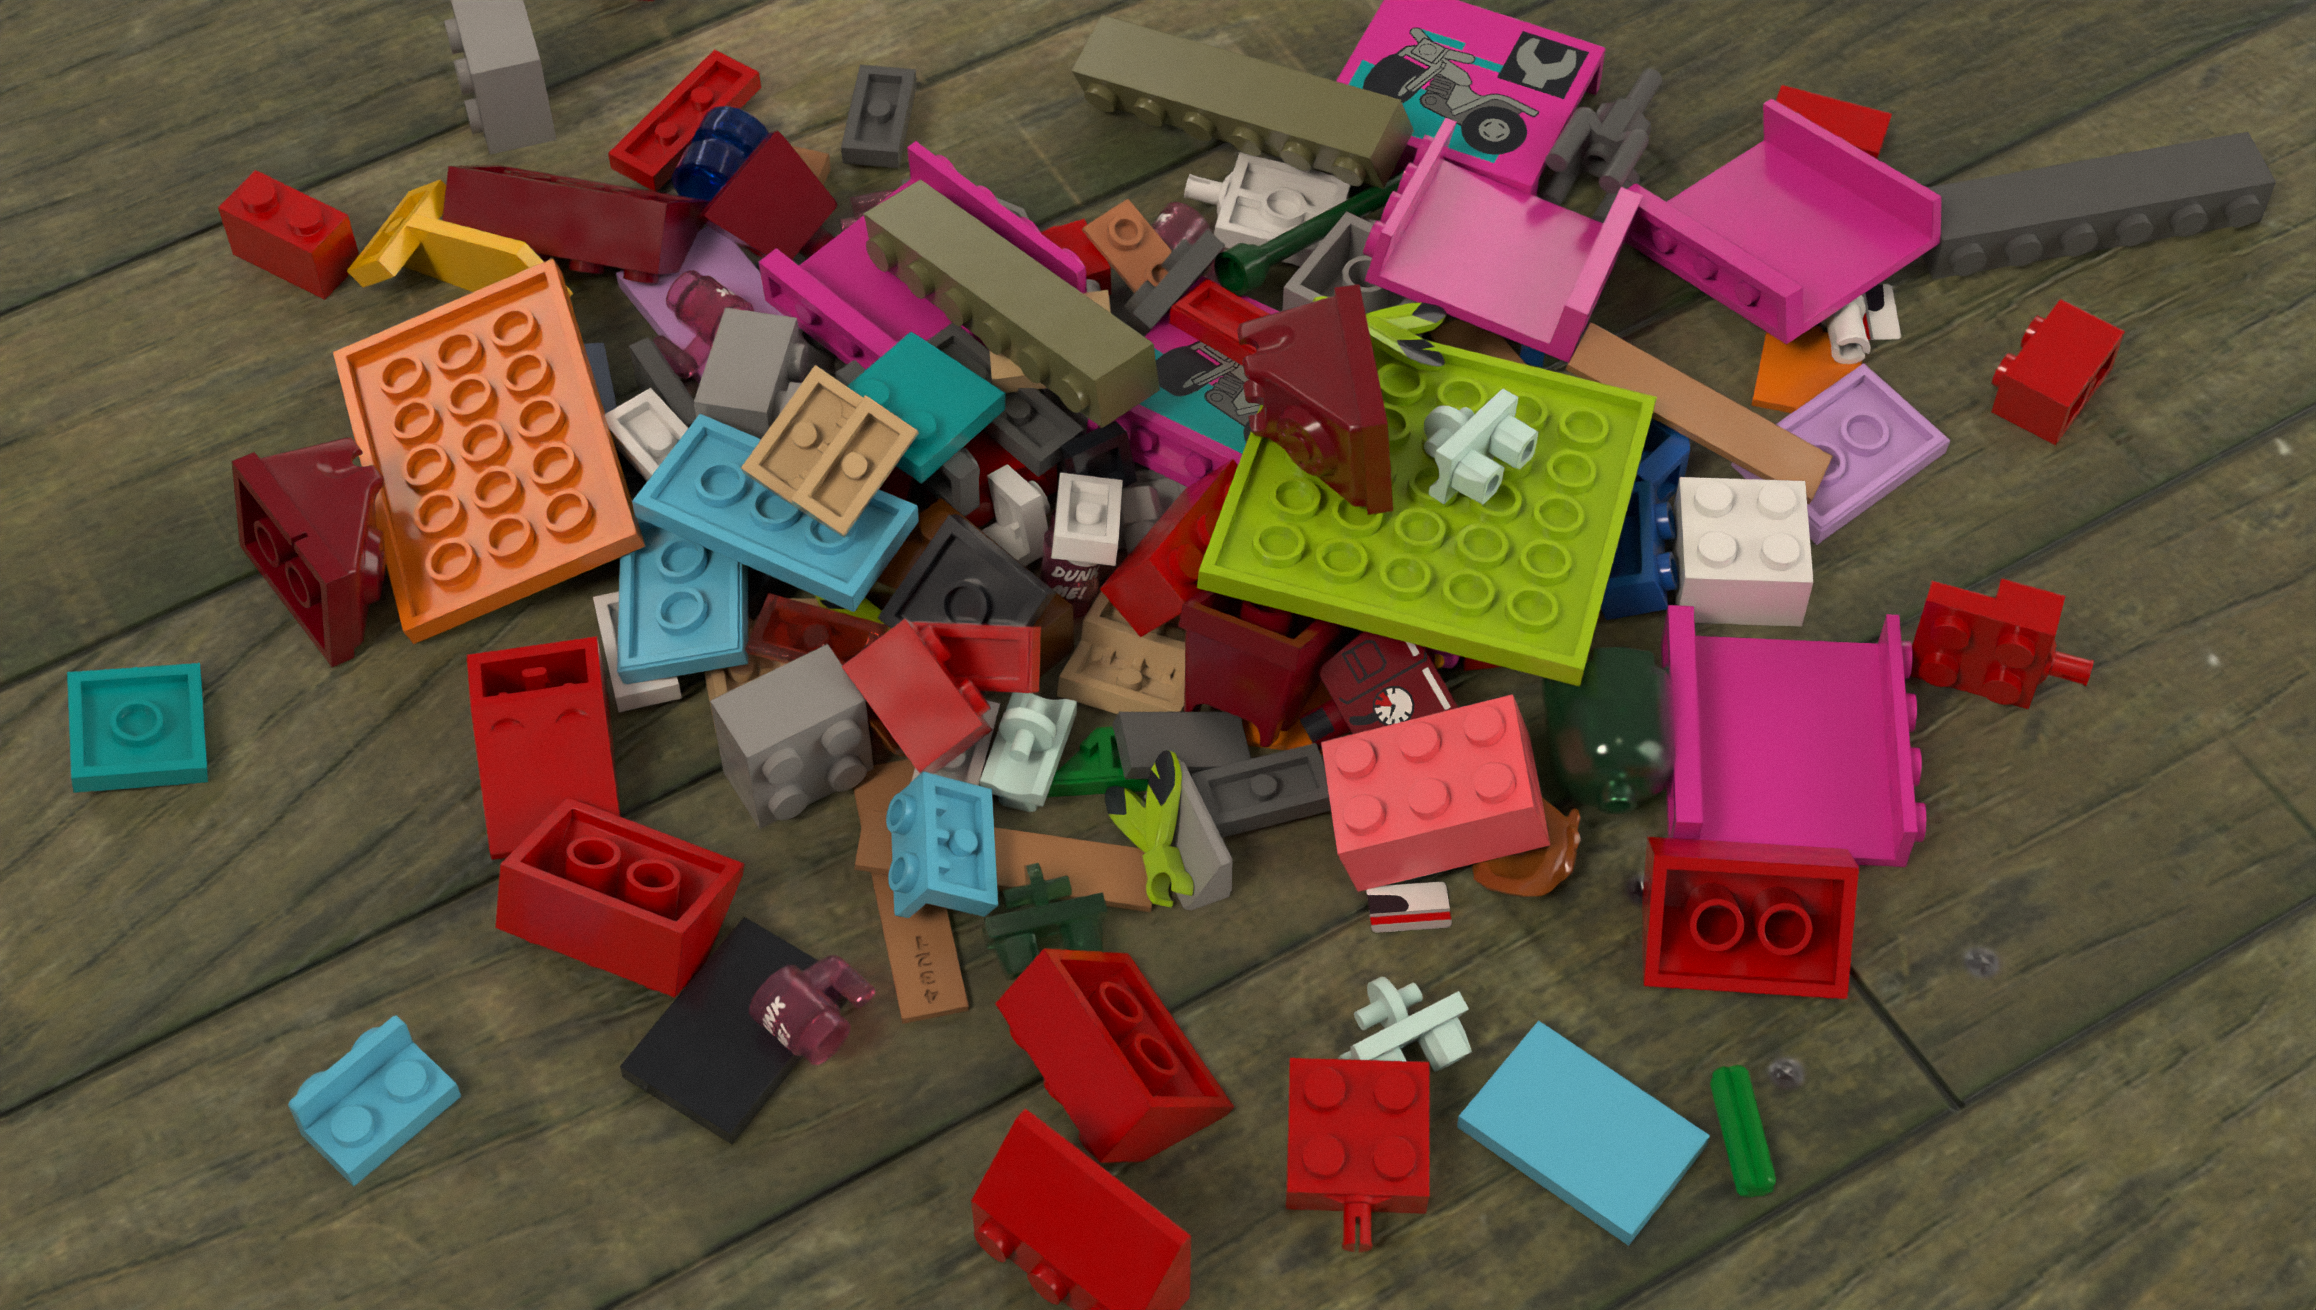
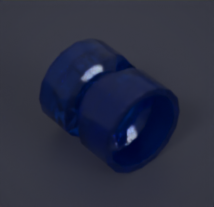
M719 106L707 111L695 132L691 145L687 146L672 175L673 186L679 196L711 201L769 134L766 127L753 115L738 108Z

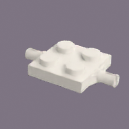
M1240 152L1234 171L1225 178L1223 183L1189 174L1184 199L1189 198L1217 205L1218 220L1214 235L1225 244L1226 248H1230L1238 243L1260 246L1347 200L1351 185L1342 182L1331 174L1315 170L1303 171L1286 163ZM1362 218L1372 224L1376 221L1370 218ZM1322 240L1288 257L1283 262L1302 266Z

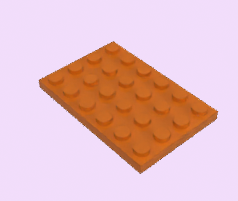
M554 259L538 264L333 352L355 442L363 452L362 455H359L361 466H375L384 478V484L375 499L377 529L384 533L386 565L402 629L413 644L645 547L562 271Z

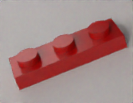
M714 49L608 152L611 169L657 192L761 89L759 72Z

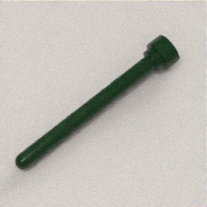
M1405 169L1391 176L1384 189L1372 186L1260 246L1238 243L1220 252L1214 261V270L1220 285L1239 297L1260 287L1271 266L1324 239L1346 211L1357 217L1364 218L1386 206L1392 191L1397 192Z

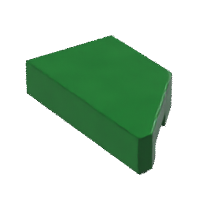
M1098 727L1080 743V750L1059 770L1056 769L1047 798L1105 794L1106 790L1114 785L1131 789L1133 792L1147 791L1149 779L1124 778L1113 727Z

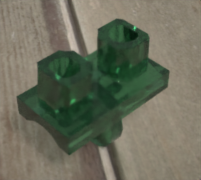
M1039 863L1024 866L1026 885L1003 890L1007 909L1031 904V908L984 918L985 928L982 929L986 950L995 949L997 960L1006 979L1012 980L1018 978L1039 954L1036 939L1060 934L1064 950L1103 952L1102 924L1108 911L1103 892L1049 904L1051 899L1072 895L1069 877L1067 875L1044 881Z

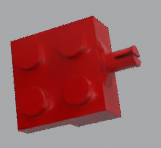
M2001 578L1994 598L1932 580L1912 643V669L1910 676L1923 679L1934 686L1951 687L1983 696L1997 704H2011L2029 709L2037 686L2045 681L2048 675L2082 684L2086 687L2094 660L2056 651L2055 636L2066 598L2064 595Z
M1290 1058L1286 1209L1343 1211L1342 1249L1354 1252L1355 1225H1359V1252L1370 1251L1373 1247L1371 1243L1372 1212L1426 1214L1429 1201V1062Z

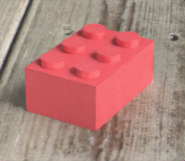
M1513 694L1321 742L1337 854L1358 892L1550 846L1531 738Z

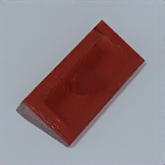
M768 593L745 650L749 654L787 664L828 644L843 666L888 632L889 628L885 624Z

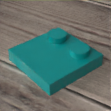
M912 331L847 386L862 397L868 396L918 430L919 434L896 467L921 484L1006 409L1005 392Z
M200 663L67 672L73 793L208 782Z

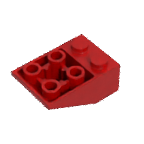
M597 636L466 655L470 708L491 860L507 858L566 797L621 817L607 679Z

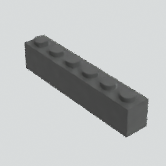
M2249 132L1928 187L1933 192L1942 196L1940 244L1924 253L1922 257L1932 279H1939L1956 275L1967 276L1978 271L2012 265L2024 266L2031 262L2063 256H2080L2087 252L2119 246L2131 247L2142 242L2170 237H2187L2198 232L2232 226L2243 227L2251 223L2261 222L2276 181Z

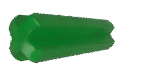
M1743 1065L1719 1067L1713 1071L1710 1086L1736 1191L1743 1198L1766 1196L1773 1192L1776 1177L1749 1071Z

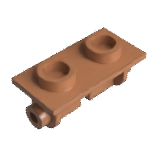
M1126 199L1083 227L1082 231L1134 293L1146 280L1156 287L1169 273L1161 265L1172 250L1129 199Z

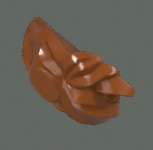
M1542 797L1550 846L1475 863L1472 865L1474 880L1487 890L1507 895L1537 897L1548 894L1573 873L1577 855L1576 850L1580 843L1578 827L1581 818L1579 810L1574 808L1565 817Z

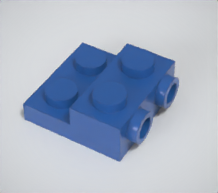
M1651 480L1634 482L1601 605V610L1606 620L1665 610L1668 608L1667 591L1679 588V576L1675 558L1672 552L1665 553V540L1676 538L1674 513L1669 502L1660 503Z

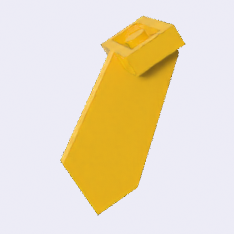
M440 179L409 191L347 272L364 288L393 278L402 267H406L465 290L475 292L541 264L544 261L526 242L439 220L443 215L446 184ZM567 287L569 297H571L573 292Z

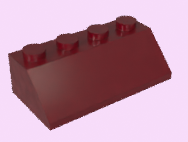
M504 165L448 166L442 221L526 242L544 262L550 260L551 256L570 259L569 269L603 274L606 265L623 268V279L643 283H659L660 274L679 273L698 232L704 226V223L697 216L710 201Z

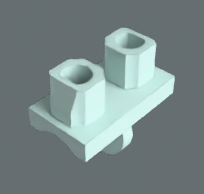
M1502 389L1476 414L1467 407L1457 410L1450 406H1438L1426 416L1424 431L1428 440L1424 443V449L1428 455L1435 457L1439 468V479L1430 486L1428 495L1445 504L1456 492H1460L1483 505L1496 493L1502 482L1504 467L1491 460L1494 456L1519 470L1533 457L1538 431L1515 418L1519 397Z
M1012 693L980 778V786L992 789V794L998 796L999 803L1002 806L1027 812L1036 811L1037 806H1044L1077 714V701L1070 699H1045L1033 693Z
M1379 977L1367 985L1371 1004L1355 1011L1354 1017L1362 1030H1366L1379 1022L1385 1029L1352 1045L1350 1051L1342 1054L1338 1059L1406 1061L1401 1048L1418 1040L1434 1072H1437L1463 1059L1472 1052L1465 1030L1458 1019L1469 1009L1458 991L1408 1016L1407 1008L1423 1000L1418 986L1415 983H1411L1396 990L1387 978Z

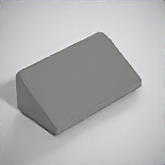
M1178 758L1182 771V787L1174 836L1170 846L1179 848L1185 871L1191 875L1194 883L1192 896L1176 894L1185 910H1194L1230 897V892L1232 891L1233 860L1184 761L1181 762L1180 758ZM1146 792V794H1145V795L1143 796V798H1142V800H1143L1145 803H1146L1147 792Z

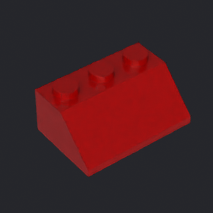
M566 797L500 864L495 928L525 939L532 944L551 949L582 961L589 966L600 968L641 984L648 989L659 991L675 998L706 963L743 876L745 863Z
M1647 837L1642 897L1643 985L1647 987L1847 999L1859 875L1857 863L1849 850L1842 848Z
M1044 948L995 1003L1010 1026L1009 1032L1012 1039L1028 1053L1044 1077V1086L1047 1092L1063 1106L1079 1130V1139L1082 1145L1100 1163L1143 1162L1226 1117L1234 1108V1105L1129 953Z
M1025 1108L1015 1119L971 1199L974 1237L978 1244L997 1261L1005 1262L1009 1258L1027 1273L1029 1283L1035 1291L1054 1305H1058L1063 1301L1073 1310H1179L1190 1298L1191 1235Z

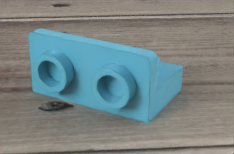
M923 771L906 788L893 797L887 810L886 825L892 837V863L889 869L888 882L891 890L894 891V914L899 917L910 918L927 903L985 917L998 906L992 789Z
M395 1015L382 1026L371 1028L363 1033L356 1040L351 1051L328 1070L318 1072L309 1077L299 1088L297 1095L290 1100L288 1106L301 1135L354 1187L461 1097L457 1083L412 1041L407 1025Z

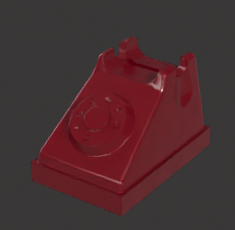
M1360 284L1335 287V296L1241 323L1237 329L1239 345L1249 344L1257 349L1256 353L1248 355L1242 360L1244 374L1246 378L1250 379L1244 382L1243 385L1245 400L1248 403L1263 405L1259 413L1248 416L1251 432L1255 436L1268 438L1277 443L1287 452L1297 466L1306 473L1320 478L1352 506L1366 507L1368 515L1392 512L1393 498L1388 422Z
M350 437L259 458L255 452H252L232 461L240 547L331 667L355 658L354 649L364 641L368 607L381 597L386 567L384 533L377 529L375 499L384 484V478L373 465L359 467L352 463L363 452Z
M1201 589L1182 604L1178 626L1185 629L1184 712H1200L1202 704H1207L1248 720L1259 731L1260 746L1269 747L1279 738L1280 730L1288 731L1297 722L1304 706L1321 681L1317 672L1318 669L1343 648L1355 629Z

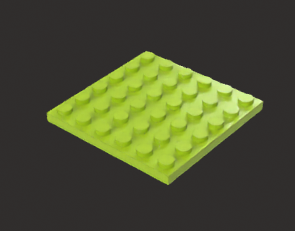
M1432 341L1428 342L1435 346L1443 356L1445 361L1444 367L1438 372L1418 370L1372 344L1388 422L1393 511L1370 515L1367 514L1366 507L1352 506L1320 478L1303 471L1277 443L1268 438L1255 436L1250 432L1199 569L1198 589L1580 686L1657 399L1656 396ZM1502 389L1519 397L1515 418L1538 431L1533 457L1519 470L1494 456L1491 460L1504 467L1502 482L1496 493L1483 505L1460 492H1456L1445 504L1428 495L1430 486L1439 479V468L1435 457L1428 455L1424 449V443L1428 440L1424 431L1426 416L1438 406H1450L1457 410L1467 407L1476 414ZM1260 405V408H1259V410H1258V413H1259L1260 410L1262 409L1263 405Z

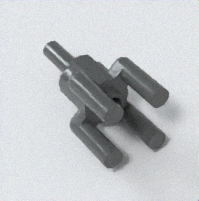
M1645 69L1625 99L1618 98V100L1612 103H1602L1596 114L1588 107H1581L1575 111L1545 158L1547 166L1554 170V173L1538 198L1560 206L1581 173L1589 172L1596 177H1600L1599 185L1607 192L1591 219L1604 223L1620 188L1627 189L1635 183L1638 185L1640 183V176L1634 167L1649 144V134L1651 132V122L1643 116V113L1663 82L1659 72L1654 69Z

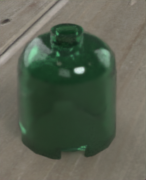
M1628 647L1596 648L1592 650L1593 661L1586 662L1580 686L1542 677L1541 690L1550 765L1554 780L1569 798L1591 807H1597L1600 812L1605 814H1624L1634 810L1637 804L1647 801L1661 792L1670 781L1674 771L1676 747L1671 669L1669 667L1660 669L1655 666L1654 654L1649 651Z

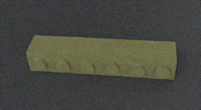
M1105 15L1101 16L1072 69L1075 78L1084 91V98L1099 110L1113 112L1115 109L1134 114L1138 119L1152 126L1160 127L1165 123L1182 128L1192 137L1202 141H1210L1212 138L1229 142L1240 151L1252 156H1259L1261 153L1276 156L1299 170L1309 171L1311 168L1332 173L1342 182L1352 186H1360L1362 183L1384 189L1414 132L1400 99Z
M921 179L864 213L869 240L866 241V250L870 259L879 270L883 272L889 271L904 282L919 299L926 298L941 309L954 325L958 327L964 326L983 341L992 353L996 355L1002 353L1020 367L1030 381L1036 384L1041 383L1058 395L1071 411L1075 413L1081 412L1103 428L1160 391L1154 344Z

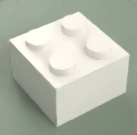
M1680 477L1673 508L1676 538L1672 539V554L1676 561L1679 576V588L1674 590L1675 605L1694 606V623L1802 627L1813 586L1805 481Z

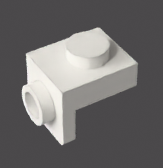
M1008 464L987 475L997 522L981 531L1024 566L1051 552L1052 544L1046 515L1050 513V505L1041 487L1035 481L1027 482Z

